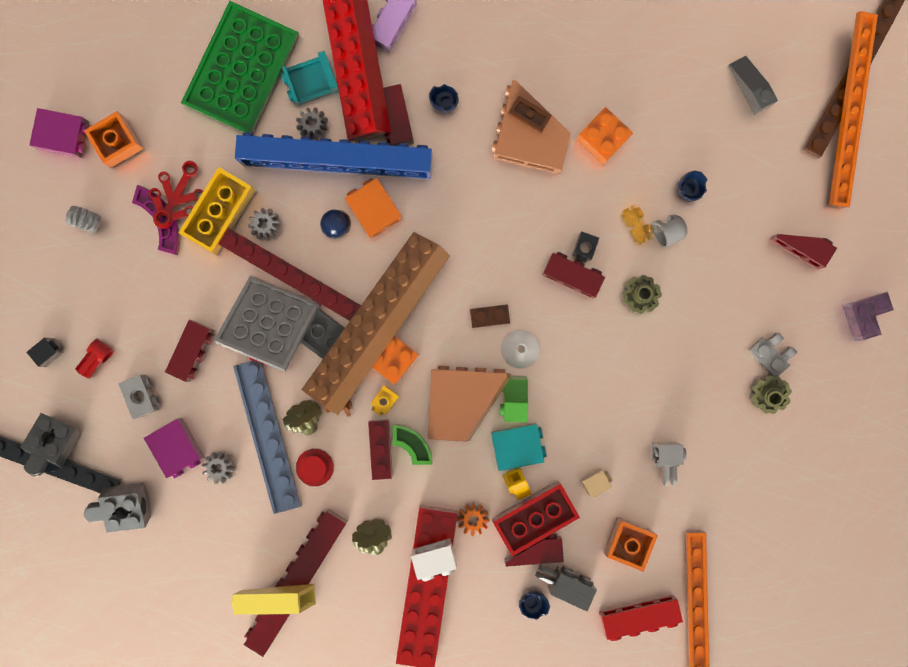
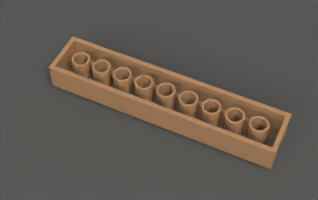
M413 232L301 390L331 412L339 415L447 262L450 255L439 244Z

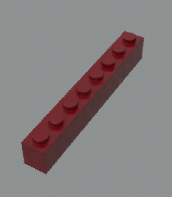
M227 228L219 242L220 246L349 321L361 306L230 228Z
M330 509L326 513L322 511L316 520L319 523L316 529L311 528L306 536L309 539L305 546L301 544L296 552L298 558L295 562H290L285 570L288 574L285 579L281 577L275 587L309 584L348 520ZM258 614L254 620L257 624L254 628L250 627L244 636L247 639L244 646L264 657L290 614Z

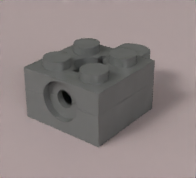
M40 413L20 447L25 452L31 454L24 465V470L33 477H40L49 463L62 468L81 433L68 424Z
M143 482L104 487L98 497L99 502L89 503L84 511V517L88 522L104 521L107 533L146 528L151 518Z
M541 564L539 565L538 569L550 576L541 572H536L535 576L549 583L547 587L552 596L584 611H588L597 591L590 577L582 573L580 576L573 573V569L564 565L562 568L556 566L555 570Z

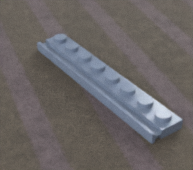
M254 360L233 366L273 514L301 507V501L264 366L262 363L255 362Z

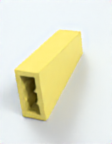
M307 584L241 590L232 594L233 598L231 601L234 615L299 614L316 604L315 585Z

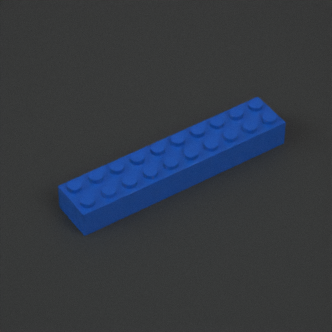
M243 133L242 135H236L235 159L242 166L431 179L433 155L432 149L428 148L427 145L409 147L408 144L399 143L397 146H390L386 142H378V145L370 144L369 141L351 143L350 140L341 139L339 142H332L329 138H320V141L312 140L311 137L293 139L292 136L282 135L281 138H274L271 134H262V137L254 136L253 133Z

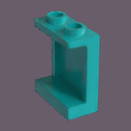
M325 50L319 52V57L288 68L285 65L282 66L283 73L280 74L284 84L288 83L290 89L287 91L288 97L291 102H295L297 107L339 92Z
M536 423L491 432L498 471L544 463V457H547L545 446H541L540 441L543 438L542 428L538 427Z

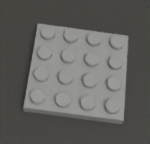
M249 276L216 335L214 342L286 372L320 305L303 296Z

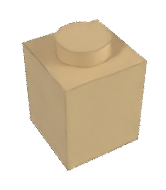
M598 469L580 479L591 498L612 488L610 484L612 479L607 471L603 472L602 469Z

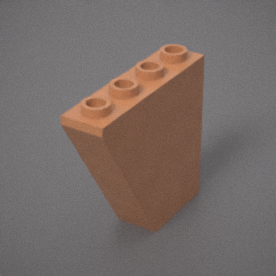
M512 80L511 86L507 85L505 97H508L507 104H503L500 115L504 116L503 121L498 122L496 130L499 138L498 141L494 140L492 152H495L494 158L560 174L571 133L554 116H551L543 132L540 133L508 114L518 96L549 113L517 81Z
M438 366V370L431 369L428 439L470 441L510 380L511 373H505L506 369H494V372H486L487 368H475V371H468V367H456L455 371L449 370V366Z

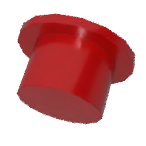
M312 448L299 456L296 462V472L298 478L304 484L318 487L331 479L334 472V463L326 451Z

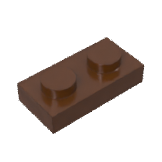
M521 96L517 97L508 112L511 116L540 133L543 132L552 116Z
M508 304L470 309L472 328L510 324Z

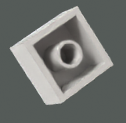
M451 539L412 549L411 559L417 580L428 581L433 579L434 575L441 573L442 576L454 573L453 570L457 569V561Z

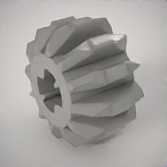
M308 107L306 108V114L300 111L302 118H296V121L299 123L296 128L301 130L300 135L302 137L306 135V137L312 138L313 135L315 140H318V134L324 136L325 133L322 130H328L329 128L326 125L328 118L324 117L325 113L323 111L318 113L316 107L312 112ZM311 121H314V122H315V123H314V125H315L314 127H311V126H310V125H311V124H310Z
M71 206L69 211H67L65 221L67 224L78 229L94 233L99 228L101 217L82 207Z
M261 208L260 214L255 210L254 214L256 217H249V220L253 221V223L248 224V227L254 228L250 233L252 235L257 234L256 238L259 240L263 237L264 240L268 241L269 234L272 238H275L274 230L280 232V229L276 227L281 224L280 220H276L279 215L277 213L273 214L272 209H268L266 212L264 208ZM263 221H266V222H267V223H266V224H267V227H266V228L263 227V224H262Z
M220 451L218 455L216 452H212L211 457H205L207 463L202 464V467L207 468V470L202 472V474H209L207 481H211L214 478V484H218L219 481L223 484L226 482V478L231 479L233 477L230 472H234L235 468L230 467V465L234 464L235 461H228L230 454L224 457L223 451ZM220 464L222 466L220 469L222 470L217 471L215 465Z

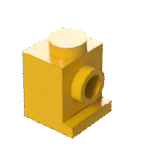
M383 385L371 402L372 410L380 416L382 414L387 415L400 396ZM382 398H385L387 400V404L385 406L380 404V400Z
M520 467L502 475L510 494H515L518 501L532 495Z

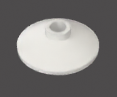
M514 331L503 341L502 355L505 361L513 367H529L539 356L540 346L538 340L528 331ZM518 346H524L525 350L523 353L518 352Z

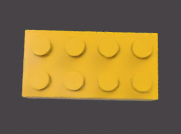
M218 167L178 233L217 255L222 248L219 242L227 228L231 230L234 228L256 190L249 184Z

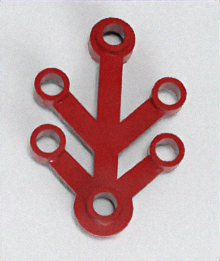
M186 161L182 165L184 174L174 192L170 184V175L165 171L159 173L158 179L163 185L168 200L165 208H163L160 200L162 196L160 190L152 188L149 191V196L153 200L157 211L154 214L153 221L158 228L167 229L172 225L173 220L188 217L187 210L193 209V206L189 205L184 210L172 211L177 205L194 200L198 201L199 198H196V194L199 192L203 193V190L196 189L192 193L182 195L190 178L198 174V166L195 162ZM190 167L194 168L192 173H188L187 170ZM163 175L168 176L167 180L165 181L161 180V177ZM153 192L159 193L157 197H152ZM166 217L167 221L162 223L160 219Z

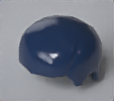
M443 84L440 87H432L429 92L430 104L438 113L452 112L458 106V93L453 87Z
M696 170L684 174L678 182V192L681 198L690 202L701 199L707 191V177L702 172Z
M336 209L327 211L320 221L322 232L327 237L334 239L348 233L351 226L349 215L342 210Z
M527 591L519 600L521 614L528 619L538 620L541 616H547L549 613V601L541 591Z

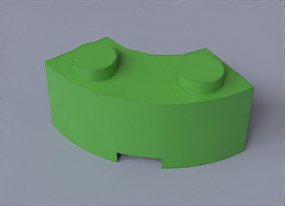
M511 375L510 380L502 390L503 404H500V415L504 416V422H527V376Z
M393 425V445L405 449L411 456L413 465H432V454L426 440L410 427Z

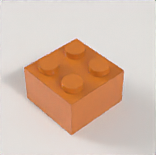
M605 107L584 128L576 140L604 165L632 136L633 132Z
M118 111L84 130L103 164L110 168L144 149L126 118Z
M394 335L372 368L396 385L418 358L419 354Z
M617 518L604 554L607 558L644 572L658 535L651 530Z

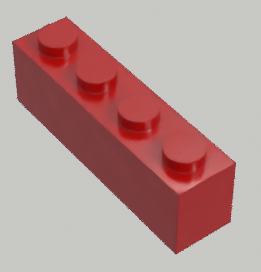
M674 595L599 612L604 635L610 641H618L627 635L635 637L644 631L656 632L659 628L665 626L673 628L678 626V623L683 622L678 599Z

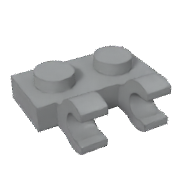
M775 332L768 340L762 337L748 350L771 375L778 376L790 366L787 360L797 353L790 346L781 354L776 351L774 346L784 339L779 332Z

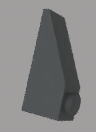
M747 56L728 65L754 115L771 107L778 101L768 81Z

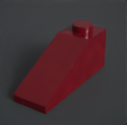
M776 234L770 239L817 269L826 268L837 250V247L832 245L833 242L827 238Z
M553 533L513 557L510 555L504 559L505 566L564 562L561 536Z

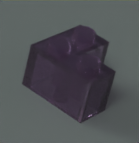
M888 292L877 293L842 305L854 341H862L882 335L876 316L894 310Z

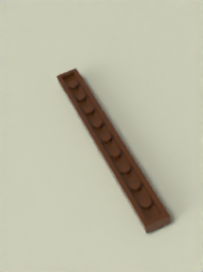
M882 0L875 14H878L871 63L905 0ZM849 63L802 149L817 158L822 157L841 121Z

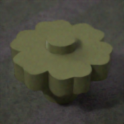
M642 275L639 278L632 277L625 283L624 287L626 290L622 292L623 303L630 305L629 310L631 312H636L637 314H642L645 311L652 312L659 305L657 299L662 296L660 286L654 284L652 277H647L646 275Z
M767 374L764 379L758 378L752 385L754 392L751 394L753 404L757 408H761L764 413L775 414L778 409L784 410L790 403L788 396L792 393V390L789 388V384L785 380H781L778 375Z
M305 400L300 402L299 405H293L286 412L287 416L283 418L286 429L288 431L292 430L293 433H304V435H311L316 432L318 428L317 422L319 421L318 417L322 414L319 404L317 402L313 403L312 400Z
M373 519L371 522L364 521L357 526V531L352 534L354 547L358 548L361 553L365 552L371 555L381 554L388 545L387 541L392 538L390 526L385 525L384 520Z

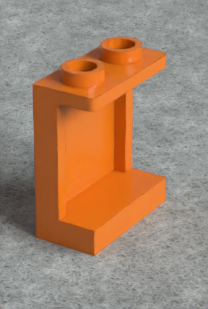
M370 178L363 183V187L357 190L355 188L347 193L345 200L370 239L403 219L377 178L374 180Z

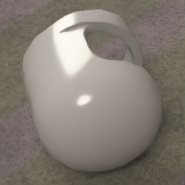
M668 216V223H663L661 220L651 223V229L663 247H668L686 237L687 225L681 216ZM657 225L662 228L663 232L658 231Z

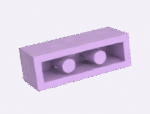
M386 0L387 4L377 14L378 20L375 25L372 24L376 46L390 53L416 7L417 0Z

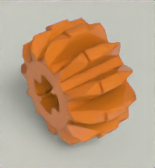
M474 502L471 509L468 504H465L466 512L462 509L459 510V513L463 516L457 517V521H462L458 527H465L464 534L471 530V536H474V530H477L478 534L481 535L480 527L485 530L488 528L483 522H490L488 517H484L488 514V511L484 510L481 512L483 505H479L475 509L476 504ZM471 515L478 517L476 519L477 522L474 524L472 521L471 523L469 522Z

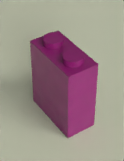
M37 108L29 146L37 150L81 158L82 153L86 149V134L84 130L90 127L89 121L81 116Z
M177 418L144 437L146 444L166 478L173 476L175 479L184 474L183 470L190 467L192 469L200 465V460L204 458L183 418Z

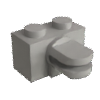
M652 442V461L655 466L662 467L663 485H669V482L671 485H677V466L684 465V460H686L687 456L686 448H683V444L677 442Z

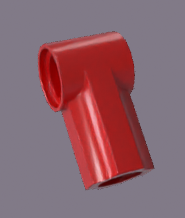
M98 338L91 342L86 350L87 354L75 368L80 375L87 379L92 377L99 366L105 363L114 351Z

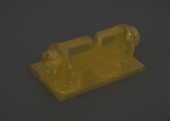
M631 205L632 210L630 211L629 208L623 210L622 217L628 227L635 224L636 228L630 230L635 242H638L640 245L646 242L645 238L648 240L653 238L651 235L653 231L648 223L645 224L642 218L644 213L641 208Z

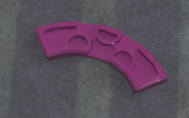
M137 185L132 203L142 207L154 217L157 211L153 200L149 196L150 190ZM154 192L152 193V197L158 196ZM160 198L163 208H165L167 203ZM166 217L160 219L162 223L167 221ZM173 220L172 225L167 229L158 228V250L178 255L180 234L178 233L177 220Z

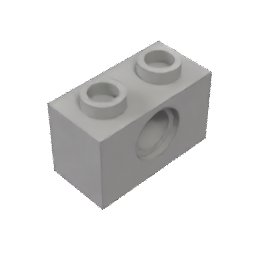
M138 375L118 383L132 419H138L160 410L158 407L160 405L159 399L153 394L151 389L153 387L152 382L146 375ZM140 391L144 393V399L142 401L138 399V393Z

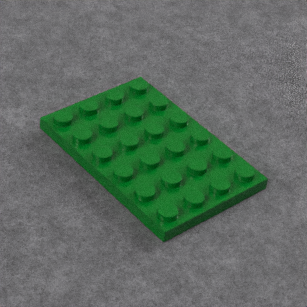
M229 1L181 104L238 131L253 133L283 70L282 66L286 64L299 33Z

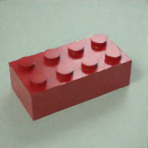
M557 481L494 517L492 522L513 557L579 519L580 516L563 486Z

